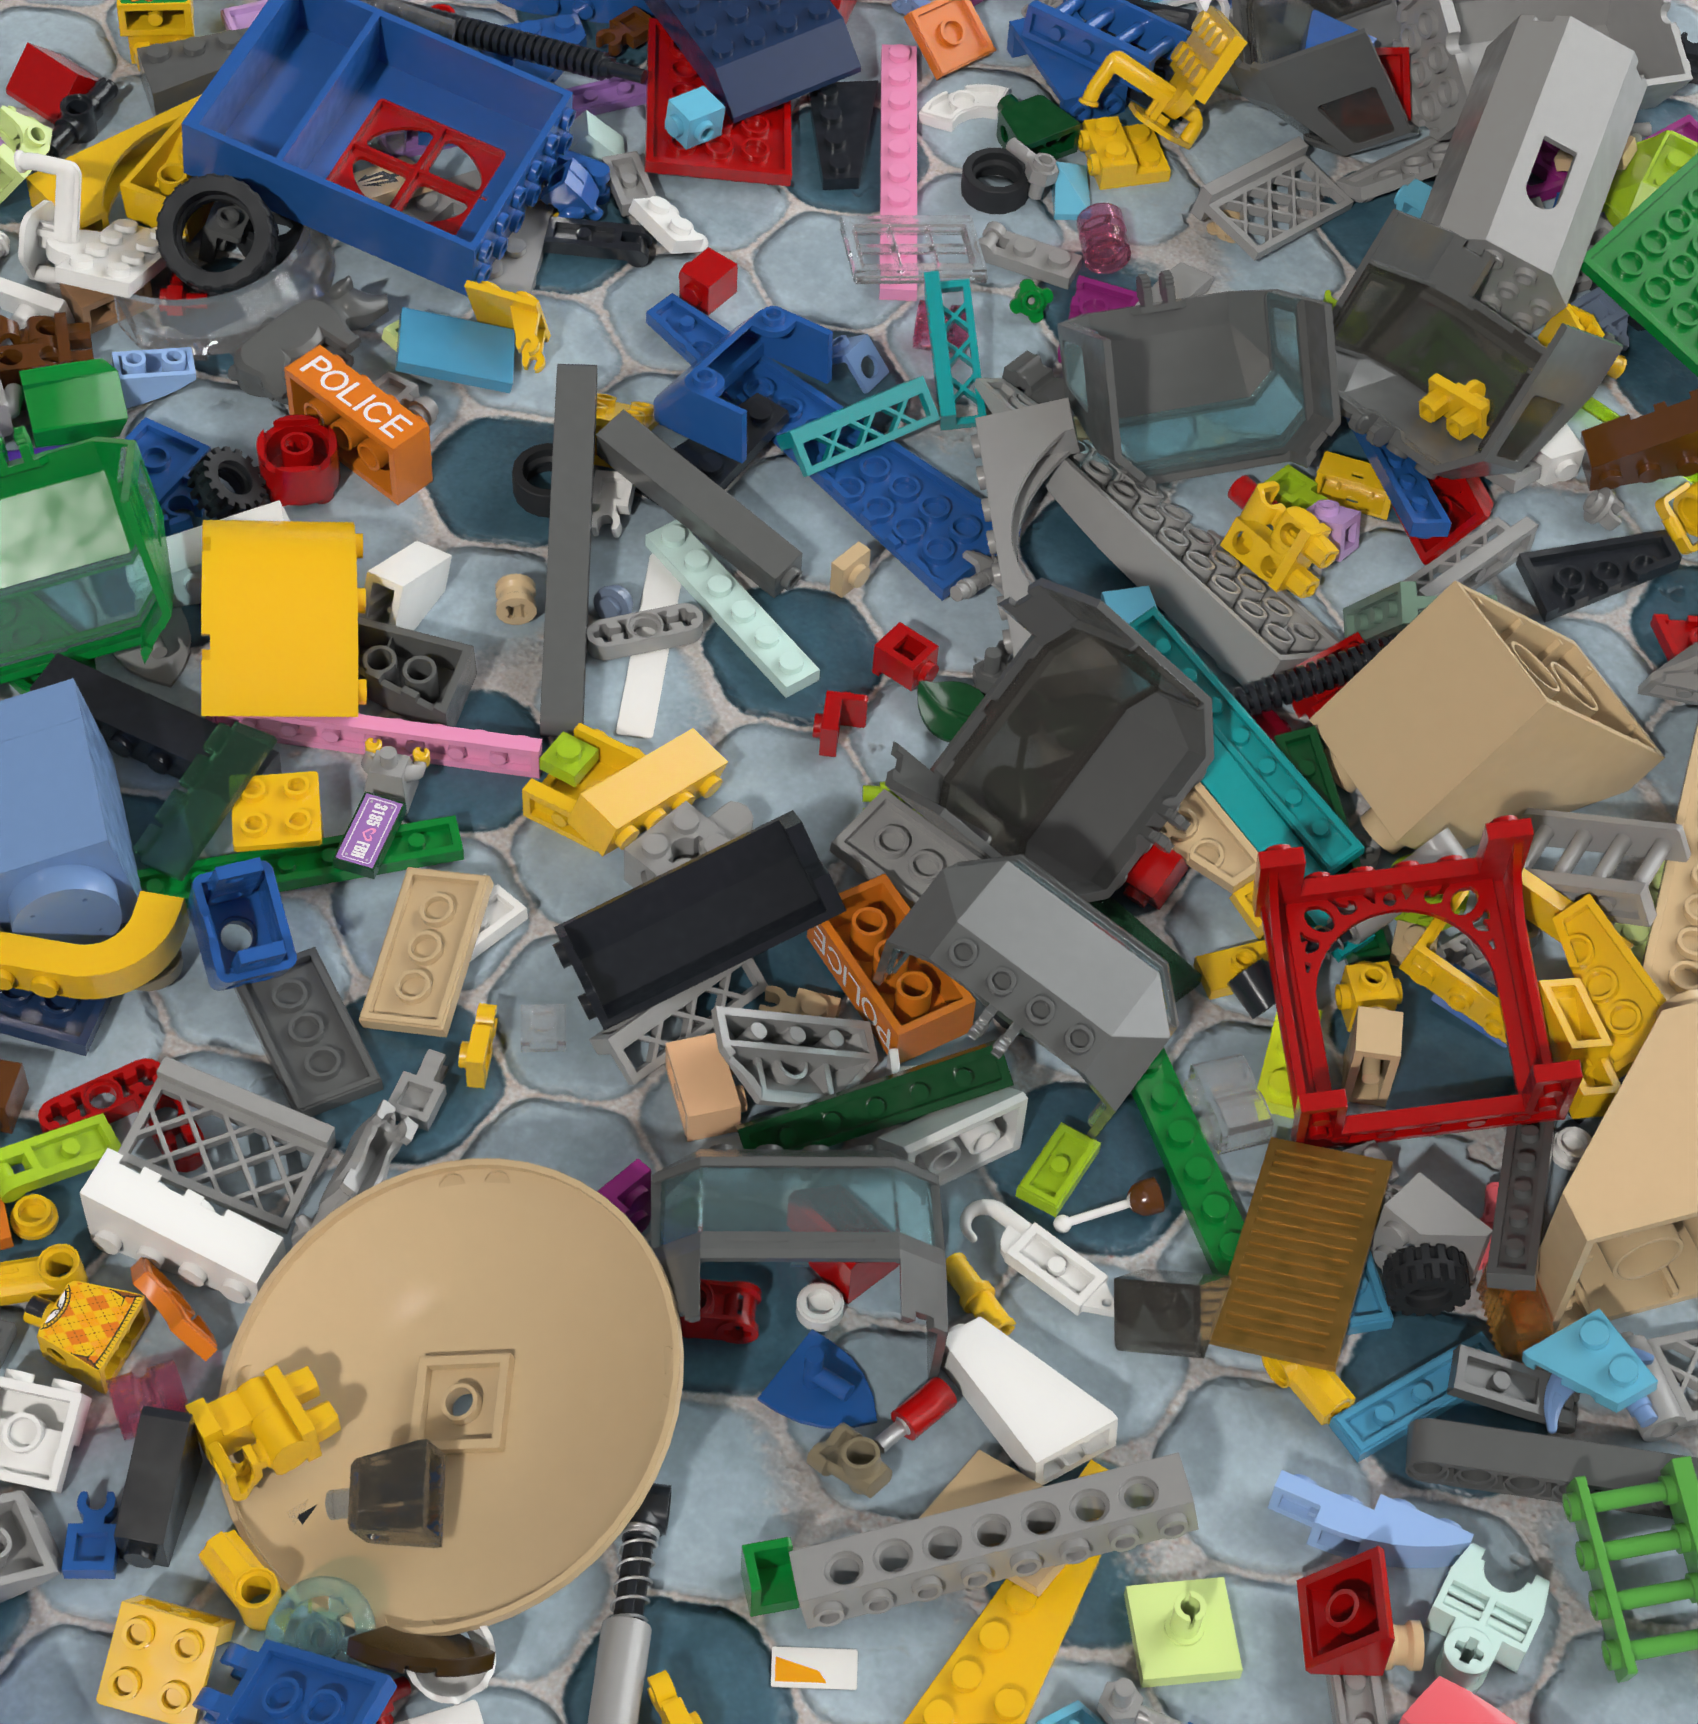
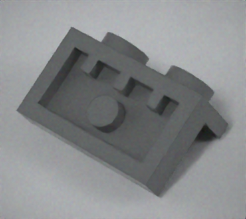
M215 201L203 228L199 260L213 264L218 249L225 251L228 241L236 244L241 242L250 220L243 209L227 201Z

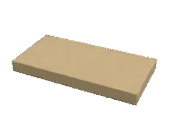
M407 867L359 1017V1022L363 1028L447 1038L494 885L490 876Z

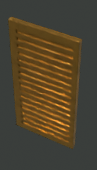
M1271 1137L1211 1328L1208 1344L1336 1372L1392 1172L1393 1161Z

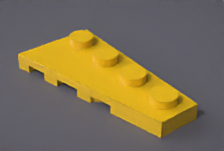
M1589 893L1552 917L1574 978H1580L1613 1044L1608 1059L1618 1079H1620L1630 1070L1657 1020L1656 1013L1667 999Z

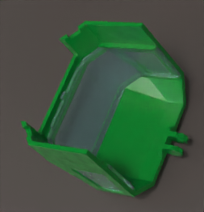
M25 426L13 428L14 440L22 458L9 461L4 439L0 435V684L42 673L57 653L81 662L141 645V656L145 664L161 631L165 629L172 616L174 589L163 520L164 515L136 440L94 437L34 454L33 445Z

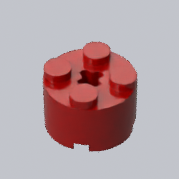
M301 414L280 417L273 421L274 427L265 433L263 429L257 437L256 449L258 465L261 471L260 477H263L266 481L263 488L266 489L270 501L280 500L282 506H304L330 502L341 478L337 437L334 430L330 426L327 429L320 425L318 418Z

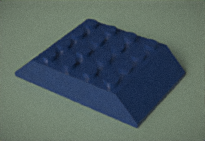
M644 0L710 92L725 106V112L733 123L861 72V65L844 18L830 0Z

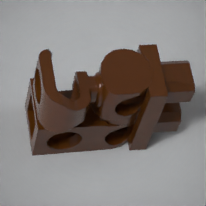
M66 312L54 313L55 318L50 316L29 317L27 319V327L20 329L19 324L15 320L0 315V344L8 338L13 343V345L0 346V379L3 389L5 390V387L11 383L21 385L19 371L94 359L93 349H89L92 348L89 322L67 324Z

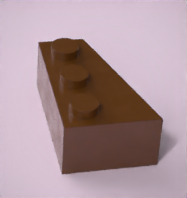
M1698 389L1689 392L1690 399L1667 407L1665 401L1654 404V412L1631 420L1630 415L1627 414L1581 431L1580 442L1586 449L1582 460V467L1589 491L1605 487L1615 489L1622 485L1640 482L1652 483L1658 479L1675 476L1688 477L1698 473Z

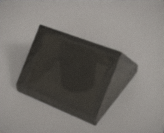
M1141 1269L1114 1278V1341L1116 1349L1118 1351L1204 1359L1232 1282L1230 1276Z

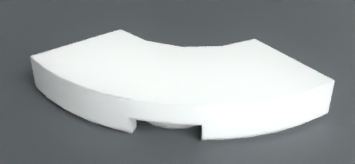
M990 84L966 85L965 90H958L950 94L944 91L933 97L922 107L918 113V123L952 132L958 124L969 119L989 118L997 120L999 113L997 109L998 103L1005 95H1008L1009 88Z

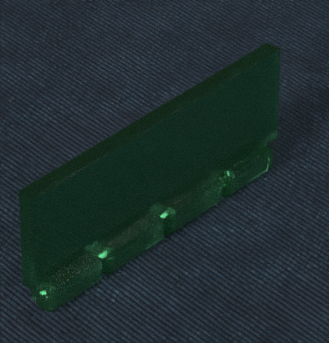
M235 721L231 728L229 725L219 723L202 747L204 751L211 755V758L209 759L207 756L197 754L179 780V784L188 790L185 794L183 791L174 788L154 817L159 823L164 825L162 829L154 824H149L133 847V851L142 857L140 862L146 867L183 881L278 740L275 736Z

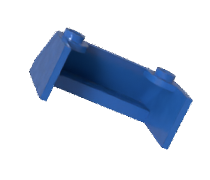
M766 307L728 332L659 393L653 402L654 419L658 424L737 462L743 463L747 460V410L719 398V396L763 355L828 384L832 380L833 331L781 307Z

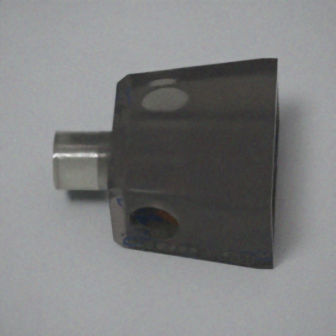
M420 1439L356 1458L351 1464L350 1488L329 1490L326 1494L325 1508L329 1519H348L349 1530L365 1542L371 1544L427 1548L442 1547L446 1454L428 1439Z

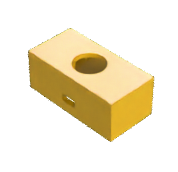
M1325 451L1315 482L1318 483L1317 494L1338 502L1339 506L1387 520L1392 503L1371 464ZM1352 474H1353V475L1360 476V477H1363V479H1362V478L1355 477V476H1352ZM1346 499L1357 501V503L1348 501Z

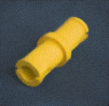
M954 1253L946 1258V1277L960 1296L959 1304L966 1313H972L975 1318L981 1316L1007 1336L1010 1335L1015 1329L1014 1325H1016V1322L995 1298L996 1290L987 1280L982 1281L963 1253Z

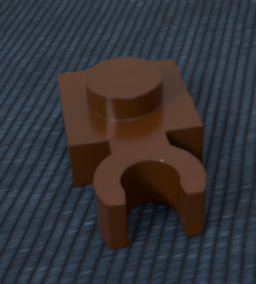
M633 6L610 20L609 28L597 32L596 47L600 48L608 44V53L611 57L619 55L626 44L633 49L637 48L647 41L649 18L652 17L637 6Z

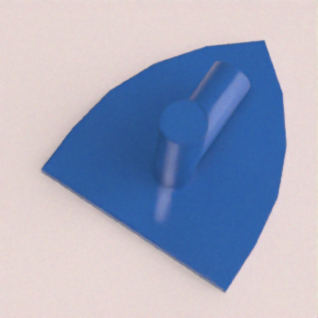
M811 1329L758 1397L759 1402L793 1421L823 1429H834L843 1422L852 1428L877 1423L874 1397L863 1372L850 1355L813 1329Z

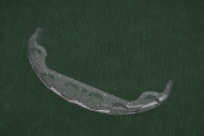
M304 225L295 248L279 266L259 280L237 290L211 297L185 300L158 299L133 294L130 298L113 295L118 324L131 340L144 350L191 347L193 360L208 361V355L230 353L234 357L236 349L249 337L258 332L264 320L269 317L277 318L300 301L318 298L328 293L335 275L334 250L327 235Z

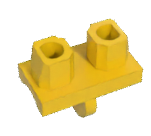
M1435 373L1428 379L1429 392L1419 401V415L1421 418L1432 423L1442 416L1446 417L1447 431L1459 441L1472 433L1481 439L1490 433V427L1487 426L1486 422L1490 410V400L1484 397L1486 392L1484 383L1473 379L1466 385L1460 382L1455 384L1438 373Z

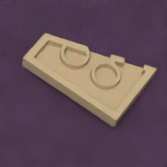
M1199 782L1192 787L1180 803L1178 813L1191 823L1188 829L1184 832L1166 822L1159 832L1171 840L1175 845L1172 850L1182 855L1188 866L1232 894L1255 879L1258 851L1202 783Z

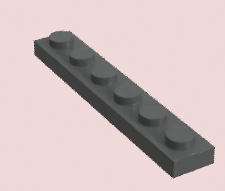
M1556 1121L1507 1127L1486 1272L1487 1288L1510 1291H1536Z

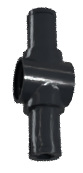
M101 77L88 93L71 94L62 99L60 102L61 116L54 123L50 150L46 155L60 158L71 144L88 143L96 138L98 134L96 122L103 115V109L119 94L118 87L112 80L108 79L106 81V78Z

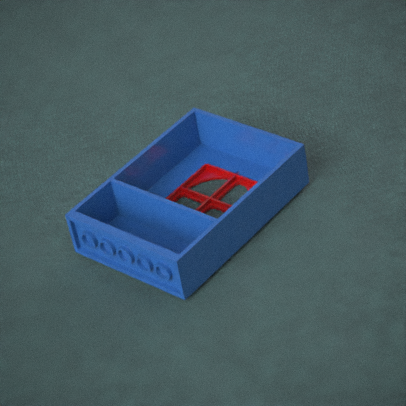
M268 0L182 122L184 173L192 177L205 176L211 173L224 176V174L232 176L236 180L248 184L255 193L257 192L271 211L468 297L464 287L466 281L470 280L480 283L481 281L489 280L494 260L502 259L508 247L509 236L512 232H519L527 207L535 206L541 193L542 183L544 180L550 181L553 177L560 154L565 156L568 153L573 141V135L569 131L576 115V110L572 109L573 92L360 0ZM401 130L427 132L433 136V139L415 164L406 163L368 146V143L379 135ZM447 144L457 145L473 160L481 178V186L478 190L471 191L429 172ZM365 160L405 179V182L389 206L374 201L362 193L353 174V166L357 161ZM419 187H427L467 206L463 213L455 217L433 222H423L402 213Z

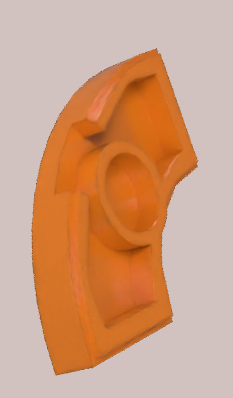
M141 1257L130 1268L133 1285L157 1308L167 1322L170 1331L206 1362L218 1350L217 1342L211 1330L201 1316L197 1315L193 1320L191 1319L195 1315V1311L183 1298L184 1295L146 1257Z

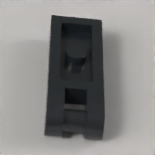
M550 216L544 239V253L623 260L633 267H643L649 260L650 251L648 248L652 244L653 236L642 225Z

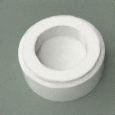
M816 1282L805 1286L800 1291L797 1297L796 1315L804 1327L809 1330L813 1329L816 1332H824L835 1328L840 1323L843 1317L844 1299L836 1287L828 1283Z

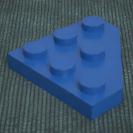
M577 13L503 25L508 28L587 47L586 33ZM478 49L480 53L547 82L551 81L554 83L564 72L544 65Z

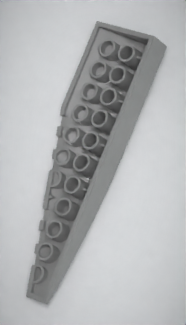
M976 378L974 382L975 388L992 414L1038 404L1003 378ZM1085 439L1082 442L1078 440L1080 452L1070 454L1043 482L1055 500L1093 543L1137 587L1149 586L1155 604L1165 612V618L1171 623L1180 626L1190 636V641L1196 647L1205 650L1216 660V665L1221 671L1233 676L1243 686L1244 692L1245 684L1251 683L1255 689L1254 682L1261 679L1265 684V677L1272 676L1276 682L1275 674L1282 672L1286 677V670L1293 669L1300 663L1341 641L1286 590L1275 592L1268 586V582L1261 579L1222 548L1220 544L1224 538L1213 530H1208L1206 533L1189 523L1193 516L1181 507L1178 508L1171 504L1162 503L1164 495L1158 490L1156 494L1139 486L1110 462L1108 464L1098 457L1095 447L1089 440Z

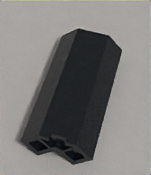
M792 810L555 926L554 929L560 941L552 946L563 968L565 969L572 965L585 993L577 997L587 1018L591 1020L597 1017L603 1030H606L847 910L830 873L819 860L802 821Z

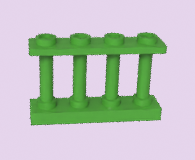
M1691 1456L1671 1459L1660 1470L1661 1476L1658 1477L1657 1482L1590 1493L1586 1477L1579 1476L1574 1477L1566 1486L1567 1493H1563L1562 1496L1566 1518L1570 1523L1575 1522L1579 1541L1575 1544L1577 1561L1583 1572L1588 1571L1592 1590L1588 1593L1590 1610L1595 1621L1601 1620L1606 1639L1601 1644L1603 1659L1609 1671L1614 1670L1618 1683L1629 1681L1638 1673L1635 1661L1698 1650V1628L1630 1641L1622 1613L1625 1610L1690 1599L1692 1603H1697L1698 1606V1480ZM1660 1501L1666 1506L1670 1505L1675 1523L1672 1524L1671 1530L1603 1542L1596 1513ZM1676 1550L1678 1554L1684 1555L1688 1573L1685 1574V1579L1616 1591L1609 1565L1610 1561Z

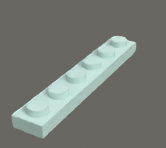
M674 520L645 535V546L660 560L785 698L819 681L820 669L688 528L678 520Z

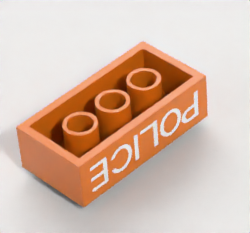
M318 345L284 368L289 414L313 416L319 419L320 425L327 429L330 426L337 437L339 461L397 505L433 481L430 427L422 416L413 414L401 405L396 397L386 394L375 386L366 375L359 374L348 366L339 355L332 354L321 345Z
M886 873L839 893L847 911L807 930L808 940L862 1019L870 1021L872 1033L888 1055V1049L898 1048L900 1064L967 1034L972 1027L976 1000L967 989L932 963L910 955L895 974L888 975L880 986L873 982L887 939L911 910Z

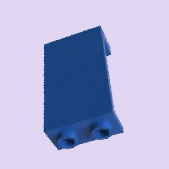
M1077 11L1070 15L1084 22ZM1025 18L1009 21L1006 50L1012 58L1028 54L1060 100V108L1075 118L1079 123H1083V120L1106 117L1125 111L1128 87L1113 79L1109 81L1098 99L1099 107L1095 108L1081 104L1078 100L1083 96L1088 83L1096 71L1023 37L1022 32Z

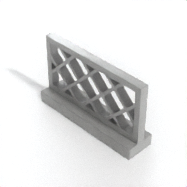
M1298 136L1203 185L1191 213L1199 221L1210 217L1255 261L1350 210L1354 201L1305 155L1309 145ZM1302 170L1312 179V182L1295 178V172ZM1271 185L1288 187V194L1272 191ZM1296 189L1312 193V199L1296 196ZM1320 195L1331 197L1337 204L1320 202ZM1247 197L1264 200V207L1247 203ZM1272 202L1288 205V212L1272 209ZM1296 207L1313 211V217L1296 214ZM1223 210L1239 212L1240 220L1228 217ZM1247 214L1264 218V225L1248 222ZM1272 220L1288 223L1289 230L1272 227ZM1248 233L1264 236L1265 242L1258 246L1248 236Z
M164 1056L156 1071L157 1079L118 1151L119 1154L123 1155V1160L120 1164L140 1173L145 1166L162 1175L160 1181L185 1192L187 1189H190L202 1195L209 1202L288 1234L325 1158H329L336 1144L335 1127ZM162 1094L180 1101L185 1114L159 1123L154 1109ZM188 1105L195 1107L198 1110L191 1112ZM210 1115L223 1119L227 1132L202 1141L194 1121ZM151 1117L153 1125L145 1128L147 1122ZM189 1123L196 1143L170 1152L163 1132ZM231 1123L240 1126V1128L233 1130ZM252 1133L264 1136L270 1150L244 1159L237 1139ZM157 1134L164 1152L163 1155L149 1160H143L131 1155L137 1141ZM231 1141L238 1161L213 1170L205 1150ZM274 1141L283 1144V1146L276 1148ZM294 1151H300L313 1157L307 1170L288 1177L280 1159V1156ZM200 1152L207 1172L189 1179L179 1175L173 1161ZM274 1159L281 1179L255 1188L248 1168ZM168 1163L170 1171L160 1166ZM242 1170L249 1191L232 1197L222 1193L216 1179ZM210 1181L213 1189L203 1185V1183ZM300 1182L294 1194L291 1185ZM285 1188L290 1204L283 1218L265 1211L259 1197ZM253 1199L256 1207L246 1203V1201Z

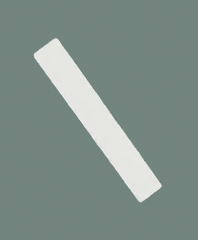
M653 553L649 558L639 612L678 604L681 583ZM644 626L637 628L635 633L641 637H649L654 635L656 631L653 628ZM669 648L630 656L616 728L618 735L642 738L653 737Z

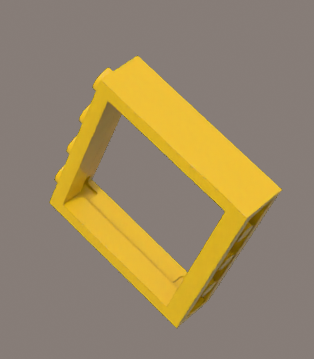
M1523 868L1522 888L1525 919L1561 943L1552 917L1574 904V902ZM1469 891L1458 892L1452 898L1450 906L1453 912L1457 910ZM1434 918L1401 963L1399 969L1408 974L1415 983L1425 986L1446 1001L1452 1009L1463 1013L1483 1027L1490 1036L1498 1038L1507 1044L1498 997L1429 949L1447 924L1440 919ZM1621 936L1631 950L1634 944Z

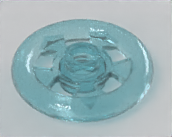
M316 1576L298 1582L281 1596L276 1608L268 1618L264 1642L268 1639L333 1659L342 1651L348 1659L347 1663L367 1668V1664L359 1662L346 1654L348 1639L351 1636L376 1629V1623L369 1602L353 1584L335 1576ZM319 1596L329 1597L328 1612L312 1613V1598ZM351 1613L355 1624V1633L345 1637V1630L340 1617ZM290 1619L300 1621L295 1630L294 1644L284 1641ZM323 1630H326V1640L320 1648L318 1637Z

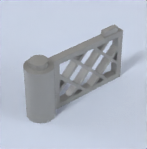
M1698 1329L1646 1339L1643 1335H1634L1632 1332L1620 1333L1629 1346L1644 1350L1654 1356L1653 1363L1646 1365V1367L1658 1380L1657 1389L1647 1395V1397L1651 1401L1652 1409L1658 1419L1652 1425L1641 1428L1636 1418L1632 1417L1642 1439L1647 1442L1659 1441L1674 1435L1682 1428L1698 1425V1410L1692 1411L1683 1394L1686 1386L1698 1392V1378L1692 1375L1694 1367L1698 1362ZM1673 1349L1691 1358L1686 1371L1669 1364L1662 1351Z

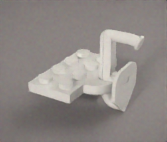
M22 150L15 152L14 165L19 173L33 170L56 175L55 206L52 201L43 200L24 215L20 226L18 258L31 280L48 284L63 283L130 298L167 267L166 261L161 257L158 250L159 244L155 232L157 227L150 229L138 226L137 222L130 219H118L101 232L79 230L82 173L75 162L38 153H24ZM183 236L182 241H183V246H184V249H185V248H186V236ZM46 258L54 263L55 267L44 265Z

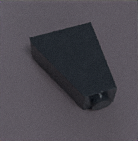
M143 1405L114 1532V1539L120 1559H124L135 1567L150 1568L153 1565L169 1567L203 1462L193 1415L190 1413Z

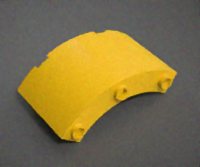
M203 520L201 636H210V649H202L201 716L358 717V705H366L367 680L358 679V613H366V588H357V558H363V533H355L354 522Z

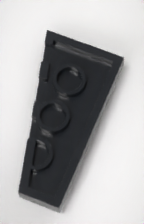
M878 80L835 82L807 94L823 190L859 189L866 145L869 139L870 124L877 97Z
M759 393L738 405V407L747 410V460L743 463L737 462L691 439H687L674 448L676 452L724 490L789 421L788 410ZM636 487V492L654 502L651 498H649L646 494H644L641 490H639Z
M1667 530L1519 553L1516 566L1545 623L1675 571L1679 567L1681 557Z

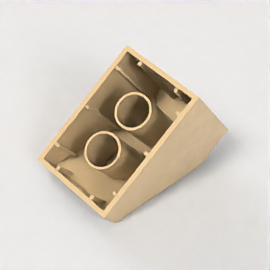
M1456 580L1309 719L1312 725L1316 726L1317 732L1328 746L1324 753L1334 782L1350 793H1353L1358 788L1370 805V808L1360 817L1361 823L1372 839L1391 854H1396L1404 846L1417 850L1446 828H1449L1464 849L1480 844L1485 823H1490L1497 817L1513 815L1518 819H1523V814L1527 808L1562 812L1574 811L1629 791L1665 758L1574 640Z
M1698 989L1677 994L1658 1009L1656 1013L1657 1020L1562 1192L1540 1247L1536 1291L1523 1290L1545 1337L1555 1334L1599 1308L1610 1321L1698 1297Z

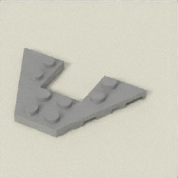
M478 169L445 179L471 191H476L481 186ZM431 191L411 198L402 213L423 222H433L448 219L453 213L459 215L466 210L467 206L439 192ZM540 196L534 207H527L519 232L511 233L504 256L501 260H494L488 282L494 283L502 290L509 292L524 291L532 294V290L536 286L537 272L540 271L544 257V239L549 217L556 213V207L552 204L546 205L540 199Z

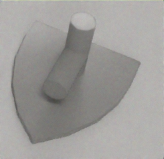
M143 601L137 604L138 619L135 620L141 619L150 602ZM181 606L172 609V616L165 629L161 631L145 664L141 656V645L112 653L115 659L129 672L148 682L172 687L184 671L191 649V634Z

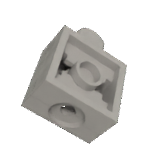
M687 801L683 802L624 848V881L635 888L753 830L752 812L747 806L739 802L730 801L707 818Z

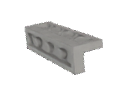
M1526 516L1510 527L1499 517H1496L1404 581H1416L1417 596H1439L1455 580L1476 590L1515 563L1519 553L1531 551L1538 524ZM1495 533L1498 534V536L1487 543V538ZM1469 554V556L1461 560V556ZM1436 573H1442L1434 579L1433 575H1435Z
M750 958L617 1025L600 1031L590 1038L589 1041L598 1055H611L628 1085H635L665 1063L666 1048L658 1053L659 1046L666 1047V1043L669 1042L661 1040L664 1020L670 1016L683 1019L680 1038L677 1040L705 1035L714 1028L712 1015L708 1018L695 1015L699 995L704 992L717 995L715 1006L742 1008L765 992L768 984L753 958ZM742 966L753 986L741 994L728 991L731 973ZM719 982L718 988L712 987L713 985ZM727 998L733 999L732 1001L726 1004ZM686 1005L685 1013L678 1011ZM693 1021L698 1022L699 1024L692 1028ZM652 1030L651 1037L644 1036L647 1032ZM636 1040L649 1043L646 1062L637 1069L634 1068L624 1051L626 1047Z

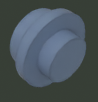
M611 585L604 586L595 593L593 604L597 614L602 619L630 614L633 608V599L624 587Z

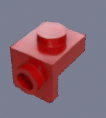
M827 690L823 713H815L813 738H820V756L836 757L841 725L858 728L866 726L867 695Z

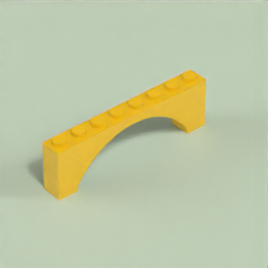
M201 95L65 158V160L75 162L82 173L79 230L101 232L109 226V215L112 205L121 191L119 184L180 115H188ZM37 171L27 176L26 181L31 206L34 208L43 200L52 201L55 206L56 175Z

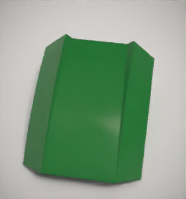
M103 358L19 371L35 448L71 444L94 437L114 438L120 436L128 419L118 370Z

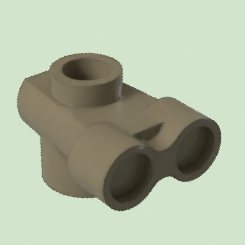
M844 1422L834 1428L826 1441L814 1445L808 1453L806 1460L808 1465L823 1476L833 1475L848 1484L854 1493L865 1495L869 1498H872L887 1485L892 1477V1470L881 1460L879 1445L874 1440L863 1437Z

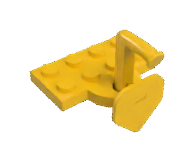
M1210 5L1207 11H1201L1195 18L1191 26L1193 32L1187 41H1181L1172 52L1171 60L1173 61L1170 66L1175 74L1170 82L1126 53L1113 51L1105 58L1088 83L1083 96L1078 101L1086 106L1099 107L1098 99L1113 75L1117 74L1153 98L1147 109L1131 101L1128 107L1133 115L1167 140L1190 150L1203 128V117L1195 100L1197 99L1205 105L1248 42L1221 11ZM1179 117H1183L1189 123L1183 132L1179 134L1168 125L1171 119L1176 120Z

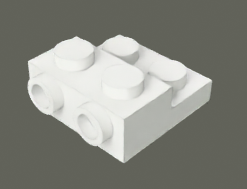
M6 1368L4 1377L0 1376V1481L61 1494L73 1447H79L92 1398L80 1393L81 1384L53 1378L51 1387L33 1383L35 1378L33 1374Z

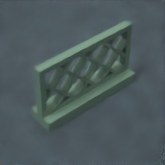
M1400 581L1343 608L1344 637L1347 638L1359 632L1368 645L1369 641H1379L1380 637H1388L1395 632L1398 634L1438 596H1417L1416 581ZM1485 595L1497 601V595Z

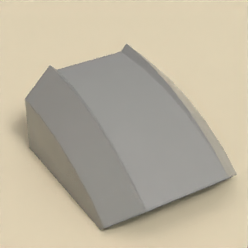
M22 1490L0 1494V1603L49 1581L61 1574L63 1558L45 1518L33 1501Z

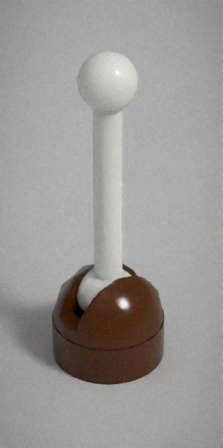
M1149 1177L1133 1184L1125 1200L1071 1217L1058 1215L1054 1219L1053 1226L1057 1232L1066 1233L1073 1225L1131 1208L1132 1211L1139 1215L1152 1216L1165 1211L1163 1196L1156 1179Z

